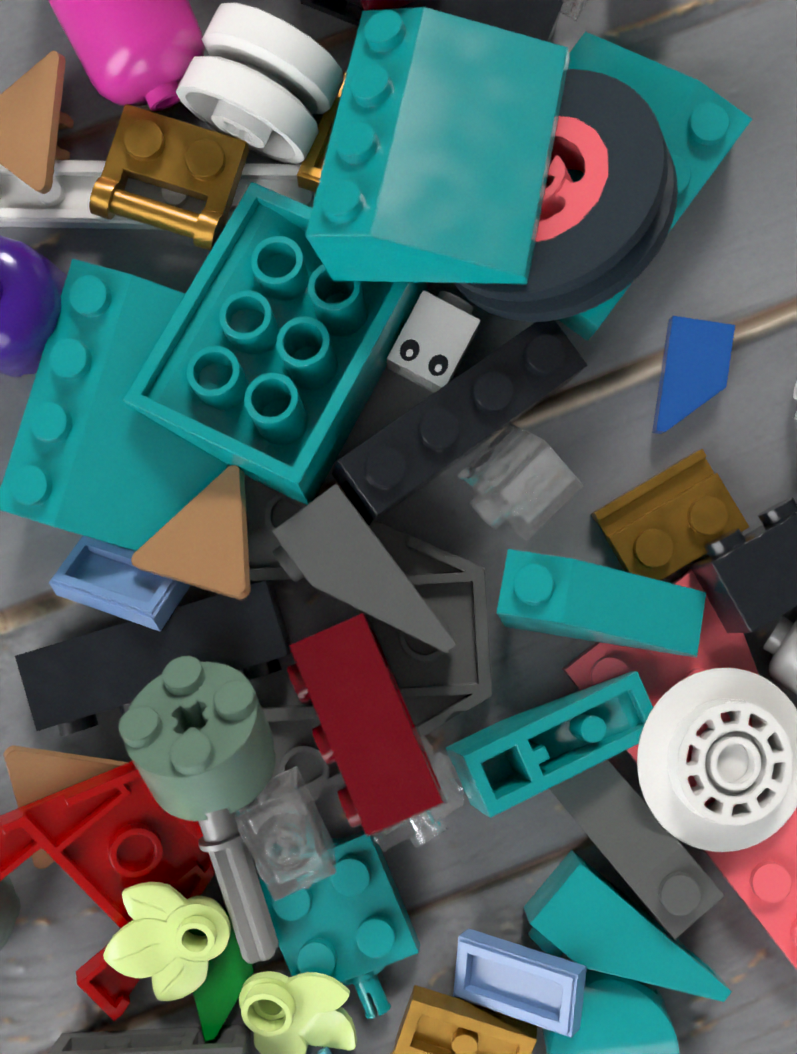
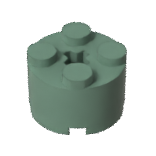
M183 656L172 660L165 666L162 675L151 681L137 695L119 723V731L124 740L126 750L154 799L166 812L177 818L201 821L208 820L207 813L228 808L230 814L240 810L251 803L264 790L275 769L276 753L274 751L272 730L253 686L242 673L224 664L200 662L192 656Z

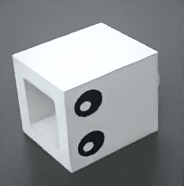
M423 290L387 357V368L435 393L452 380L477 333L481 320L471 315L473 307L460 297L446 291H440L436 297Z

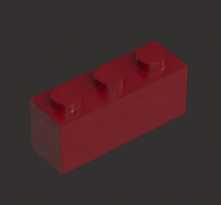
M362 613L289 645L296 662L287 667L291 683L302 703L309 700L313 703L321 723L312 728L313 736L325 763L329 765L337 762L346 787L339 789L337 793L351 827L355 828L362 825L366 836H372L447 804V799L370 620Z

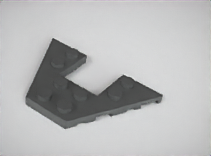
M245 475L250 582L292 579L272 552L281 545L272 531L307 505ZM374 521L368 525L457 644V646L446 653L359 609V614L363 613L373 625L418 734L423 738L443 726L445 722L472 709L492 697L485 568L379 521ZM313 704L262 707L272 730L276 762L273 775L264 790L251 803L242 808V822L247 823L250 828V835L246 840L252 839L257 833L299 808L313 803L321 795L338 785L345 784L337 762L327 765L317 747L312 728L321 723Z

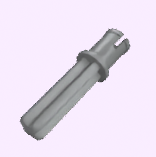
M228 808L207 813L208 820L198 821L203 834L198 844L203 852H209L242 957L250 964L267 961L275 956V950L278 948L279 942L246 838L250 835L249 825L240 821L237 811L230 814Z

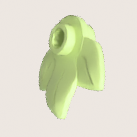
M145 882L124 889L122 893L123 903L133 920L113 935L103 954L104 960L113 969L125 976L140 979L151 976L154 994L160 1001L178 1000L196 991L207 977L209 960L219 956L228 944L231 924L224 908L216 900L206 896H194L186 899L171 885L162 882ZM199 929L202 930L207 936H197L190 933L188 930Z
M265 971L256 973L245 981L239 995L241 1016L245 1025L254 1032V1045L260 1054H306L308 1045L349 1051L354 1050L356 1047L357 1038L353 1020L346 1010L341 1007L347 1001L350 990L335 978L316 972H305L287 977L281 973Z

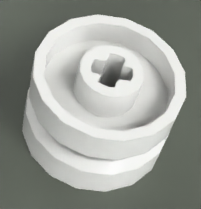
M221 3L202 38L209 56H195L192 59L176 93L181 103L217 132L246 141L250 150L283 163L299 164L306 159L319 132L312 114H323L331 108L344 82L342 69L330 53L308 35L284 20L247 5Z

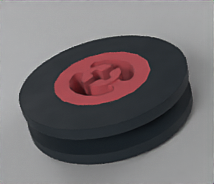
M578 69L567 70L527 284L454 283L468 300L479 308L502 318L526 322L552 321L577 315L597 307L625 289L646 269L660 250L672 225L677 206L678 186L674 162L656 116L640 94L620 80L602 73ZM567 169L578 170L585 175L580 181L573 182Z

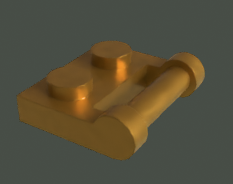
M125 104L102 174L96 180L91 192L89 202L90 213L110 220L115 215L183 235L192 238L194 246L211 251L225 227L249 153L248 144L241 139ZM128 178H132L206 201V205L202 212L198 214L124 190Z

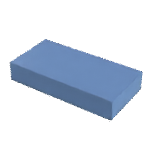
M87 536L80 538L49 581L57 596L160 632L191 586L136 568L131 562L132 555L136 552L135 550Z
M467 929L458 937L453 997L572 1038L581 1025L587 966L479 931Z

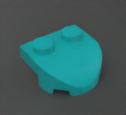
M594 970L586 972L581 1025L574 1036L570 1038L542 1028L546 1054H679L677 1036L664 999L658 989L652 991L635 980Z

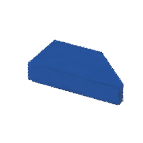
M672 316L668 320L652 433L663 434L727 387L735 325Z

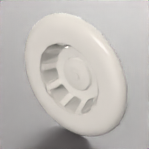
M714 668L701 671L671 687L659 699L648 715L638 745L637 770L643 796L654 817L670 834L680 841L695 848L712 852H731L757 845L776 833L797 808V709L787 695L766 678L737 668ZM727 712L731 720L723 722L721 713ZM749 717H751V719H752V720H751L752 727L749 726V724H748V722H749ZM705 723L708 728L700 736H697L696 732ZM691 745L693 747L691 761L686 762L688 748ZM691 775L694 776L697 783L695 787H690L688 777ZM710 797L716 799L715 802L707 805V807L704 806V803Z

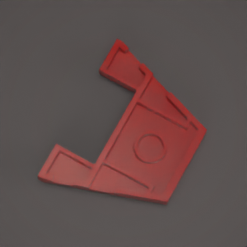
M133 761L0 816V881L39 849H43L120 928L133 920L123 903L122 893L124 889L145 882H162L171 885L188 899L194 896H201L214 876L215 871L209 852H203L198 844L199 839L203 836L199 822L177 818L166 812L154 799ZM106 945L76 970L77 985L113 1021H116L130 1004L129 995L140 978L125 976L113 969L104 960L103 954L107 947Z

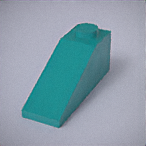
M508 549L496 613L504 626L508 628L697 658L706 592L573 558Z
M631 671L503 719L445 748L471 806L491 818L639 744L643 726L653 706L638 671Z
M572 849L524 906L528 921L533 926L528 935L547 954L560 957L564 953L575 963L585 965L590 970L724 1002L732 993L714 969L677 938L674 939L661 924Z

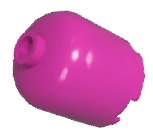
M48 0L86 74L101 96L121 106L128 104L135 107L148 104L151 111L164 110L180 102L176 90L192 59L195 56H204L205 46L202 42L203 34L189 0Z

